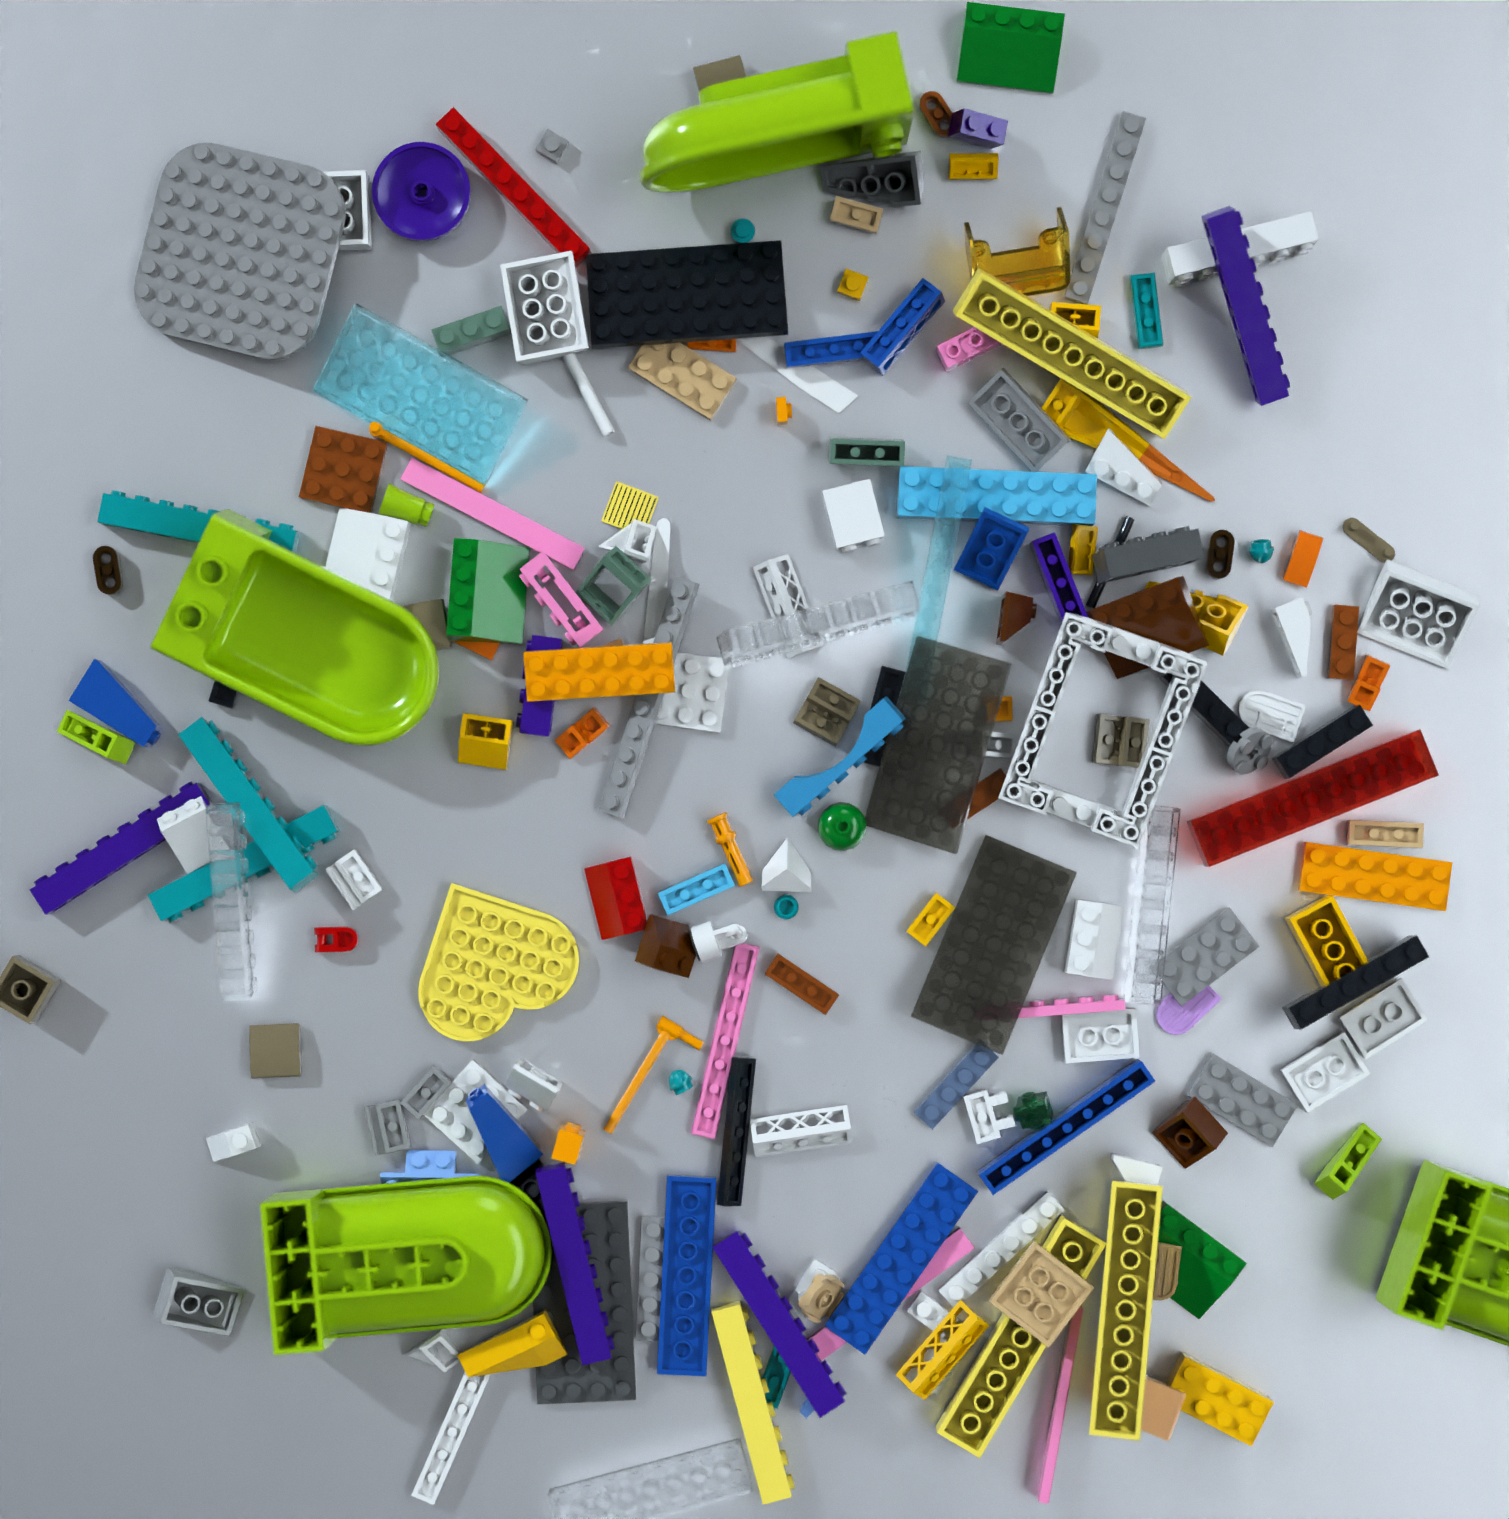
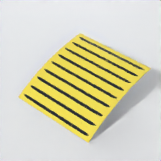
M616 481L601 521L621 529L632 523L633 519L649 524L659 497Z

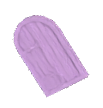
M1207 986L1184 1005L1180 1006L1173 995L1169 993L1157 1008V1022L1167 1033L1174 1035L1184 1034L1193 1028L1222 998L1210 986Z

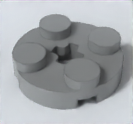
M1251 727L1240 734L1242 738L1238 743L1233 741L1227 753L1228 764L1240 775L1251 773L1256 769L1261 770L1269 761L1267 757L1271 750L1273 738L1262 729Z

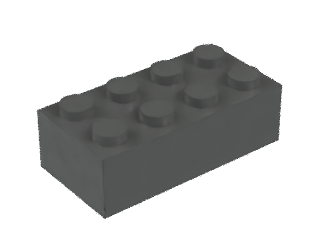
M1186 526L1169 532V535L1166 534V531L1151 534L1145 540L1140 536L1128 539V541L1122 542V545H1119L1118 541L1099 547V552L1092 555L1098 584L1191 564L1205 558L1199 530H1190V527Z

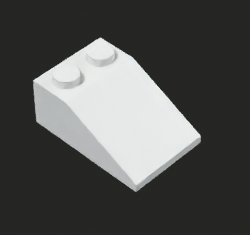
M521 1058L514 1065L505 1087L509 1088L507 1092L518 1099L523 1096L530 1100V1106L542 1111L543 1108L546 1110L550 1108L564 1082Z

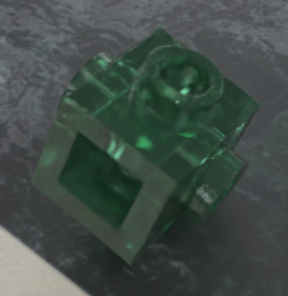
M1047 1091L1024 1093L1018 1097L1016 1107L1013 1108L1015 1119L1020 1121L1022 1129L1030 1128L1035 1130L1046 1124H1051L1053 1111Z

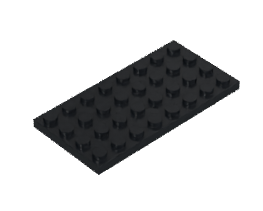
M781 240L596 253L586 256L592 349L788 335Z

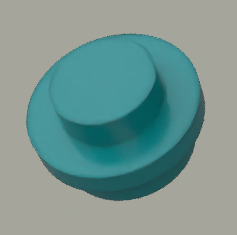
M738 219L731 226V236L738 243H748L755 235V227L748 219Z
M782 895L774 903L775 913L782 919H791L798 912V902L791 895Z

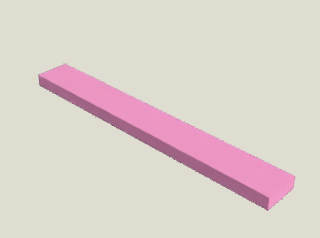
M413 458L410 459L400 480L520 543L540 553L543 551L547 557L572 570H575L585 551L584 547Z
M745 943L734 946L691 1134L711 1139L716 1137L730 1077L731 1060L735 1055L759 952L758 946Z
M960 1227L946 1237L904 1300L975 1249ZM825 1326L808 1338V1340L812 1338L820 1350L817 1354L821 1361L846 1343L845 1340Z
M1082 1306L1079 1307L1067 1323L1037 1492V1499L1040 1503L1048 1504L1050 1499L1083 1313Z

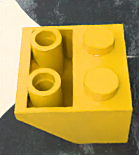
M1052 302L1050 304L1049 310L1098 338L1101 306Z
M463 713L459 735L458 763L507 770L514 721Z

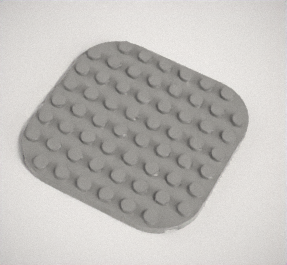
M198 143L184 148L166 165L161 175L134 283L135 300L141 315L153 328L173 337L267 360H279L292 356L293 353L301 348H305L309 344L321 320L345 225L346 208L343 195H341L335 182L327 174L309 165L215 143Z

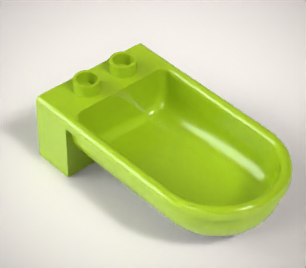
M897 31L846 42L844 56L721 82L702 89L698 93L700 105L685 108L663 118L649 131L643 146L645 167L639 174L640 181L644 188L654 192H686L721 186L871 152L875 158L887 157L901 152L902 146L907 145L914 108Z
M230 509L214 513L150 648L344 743L353 745L382 744L397 739L414 728L429 710L436 695L439 681L437 652L429 633L422 623L412 613L397 603L268 540L272 530Z
M1424 1160L1383 1274L1376 1300L1397 1315L1443 1330L1446 1324L1509 1346V1189Z
M463 1176L275 1193L260 1203L274 1355L324 1351L337 1338L496 1324L512 1318L530 1305L543 1288L551 1267L552 1240L548 1224L540 1208L520 1188L495 1177Z

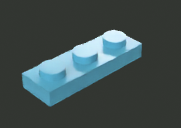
M724 863L659 892L658 895L668 916L735 886Z

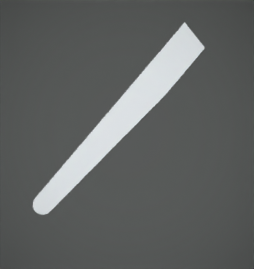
M768 336L737 339L797 387L837 413H840L858 397V395L812 365L787 368L784 347Z
M665 518L660 519L656 525L650 576L652 580L649 584L643 644L654 642L667 602L671 525L669 520ZM663 699L659 708L661 711L663 710Z

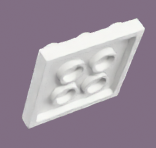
M678 652L674 662L676 691L664 693L663 710L658 711L654 724L720 733L730 659Z
M473 1059L423 1115L478 1164L487 1155L488 1150L465 1099L468 1098V1094L473 1089L480 1088L485 1084L517 1120L528 1108L516 1097L509 1094L508 1090Z

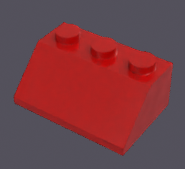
M632 857L584 868L601 939L604 940L645 930L648 919Z

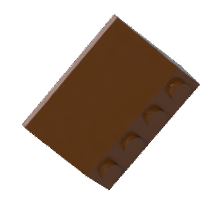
M1184 576L1176 577L1086 611L1088 618L1187 653L1209 646ZM1108 651L1104 653L1117 679L1150 667Z

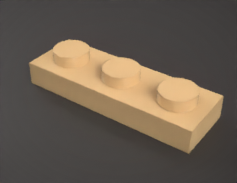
M1348 820L1347 844L1423 848L1424 823Z

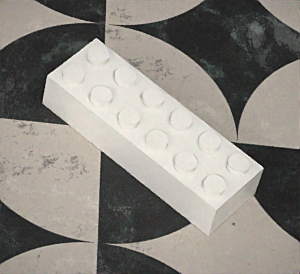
M1312 211L1241 229L1242 235L1245 234L1250 244V249H1247L1249 259L1253 258L1256 267L1266 260L1275 263L1284 260L1285 256L1294 254V257L1308 254V250L1313 249L1314 244L1319 240ZM1207 237L1167 247L1161 256L1168 285L1175 284L1176 287L1189 284L1191 279L1199 277V281L1213 278V274L1218 273Z

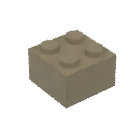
M21 955L12 956L0 976V1007L28 1024L36 1023L60 984L61 979Z

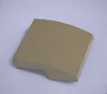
M740 55L693 67L698 91L714 84L746 77Z
M444 599L402 606L422 623L429 633L436 651L452 647L451 641H449L446 635L447 615Z
M818 677L793 723L836 747L861 700Z
M1097 714L1092 763L1138 768L1148 741L1150 719Z
M299 1023L250 1026L251 1078L300 1077Z

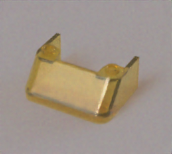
M1062 207L1056 208L1057 227L1042 231L1038 237V246L991 253L990 246L986 241L973 239L969 222H965V247L970 280L977 269L980 268L1026 296L1065 289L1070 284L1069 230Z

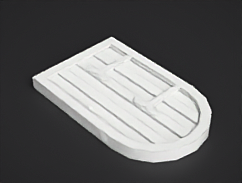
M1256 690L1249 692L1241 699L1238 713L1240 719L1249 728L1258 727L1271 736L1294 743L1306 705L1269 692Z

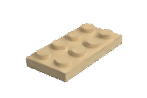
M682 343L642 345L628 366L629 370L710 421L737 380L736 377Z

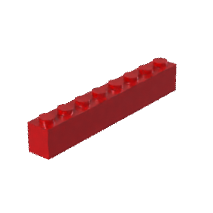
M454 107L436 123L439 132L556 253L573 251L575 268L586 259L588 254H591L588 245Z

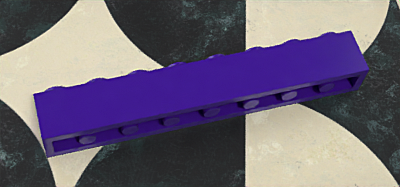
M1230 206L1205 214L1201 218L1255 401L1263 406L1288 397L1287 388H1290V382L1287 375L1282 373L1281 365L1284 364L1280 351H1276L1274 342H1277L1275 331L1273 328H1269L1267 319H1270V313L1267 306L1262 304L1260 296L1264 295L1260 282H1256L1254 273L1257 272L1253 258L1249 259L1247 249H1250V244L1245 234L1242 235L1240 226L1243 225L1241 214Z
M191 781L179 789L181 793L174 797L169 795L158 802L159 807L153 811L150 808L138 815L139 820L132 824L127 822L117 828V834L111 838L109 835L101 838L96 842L98 846L94 849L89 850L87 848L75 855L77 858L70 864L68 862L62 863L55 868L56 873L49 878L47 875H44L34 882L35 887L31 888L30 892L44 914L54 913L166 841L157 821L164 813L173 811L183 806L187 801L202 796L209 810H214L216 806L201 783L193 784Z
M565 1162L537 1168L536 1177L582 1366L611 1359V1350H615L612 1335L607 1336L605 1329L606 1326H609L606 1311L601 1312L599 1304L603 1302L601 1288H595L594 1279L598 1277L595 1264H590L588 1255L592 1254L589 1239L584 1240L582 1231L586 1230L583 1215L578 1216L576 1207L580 1206L577 1191L572 1192L570 1184L574 1182L572 1169L566 1168Z
M736 1231L712 1248L819 1418L844 1403L846 1401L844 1395L847 1392L840 1381L835 1383L830 1374L833 1373V1370L826 1360L821 1361L817 1353L820 1350L812 1338L808 1340L805 1336L804 1331L807 1329L799 1317L795 1319L791 1314L790 1310L793 1309L791 1303L786 1296L781 1298L776 1290L780 1286L773 1275L768 1277L763 1268L766 1267V1264L759 1253L754 1255L750 1249L753 1244L748 1235Z

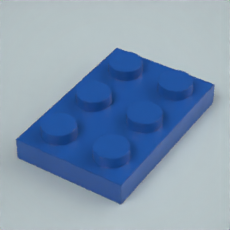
M984 507L954 570L993 589L999 590L1029 531V527Z

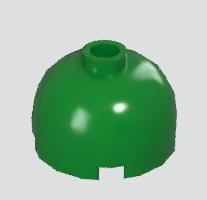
M839 802L830 805L822 812L818 820V832L821 840L826 846L834 850L847 851L853 849L862 842L866 834L867 824L863 813L859 808L850 803Z

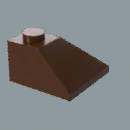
M1005 592L1002 595L996 644L1001 645L1030 623L1031 618L1035 619L1037 604H1033V597Z

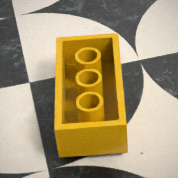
M1326 895L1284 918L1321 987L1368 961L1333 895Z
M1183 1352L1180 1353L1165 1382L1166 1385L1186 1393L1181 1411L1251 1447L1274 1403L1269 1396Z

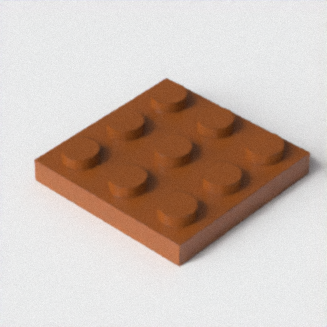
M315 426L299 498L372 513L388 443Z

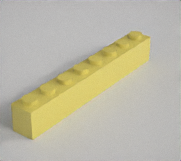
M736 1301L714 1307L711 1312L762 1503L764 1505L792 1497L791 1489H795L792 1474L787 1475L784 1466L789 1463L786 1451H780L778 1441L782 1440L779 1426L774 1427L772 1417L776 1416L773 1403H767L765 1393H769L766 1378L761 1379L759 1369L763 1368L760 1354L755 1355L752 1345H756L753 1330L748 1331L746 1321L750 1320L747 1306L742 1307L741 1301Z

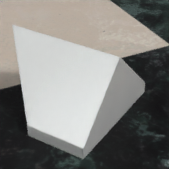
M633 519L632 523L598 547L610 551L617 546L629 558L645 563L649 558L657 527Z
M788 837L762 870V891L811 892V871Z
M439 1329L403 1355L437 1367L445 1373L460 1362L457 1354L461 1352L446 1330Z

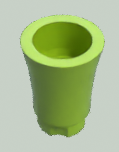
M389 483L378 515L405 520L415 525L419 523L427 527L435 504L425 502V499L407 493Z

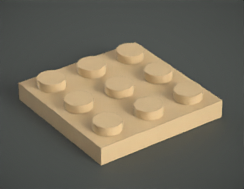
M1033 1241L988 1301L1047 1347H1050L1094 1287Z

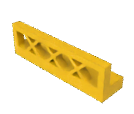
M960 1300L896 1373V1376L915 1395L926 1400L990 1325ZM964 1310L969 1316L963 1323L956 1324L957 1316ZM950 1330L948 1341L940 1343V1335L944 1331ZM934 1349V1357L930 1361L924 1362L926 1351ZM912 1368H918V1375L910 1382L905 1376Z

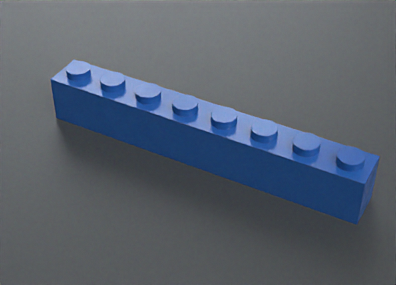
M1135 1060L978 1170L977 1173L992 1195L996 1194L1156 1082L1141 1060Z

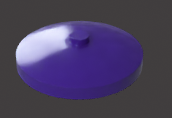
M412 142L396 148L382 160L373 178L372 199L380 219L392 232L412 241H432L449 234L461 223L469 208L471 186L464 166L452 152L434 143Z

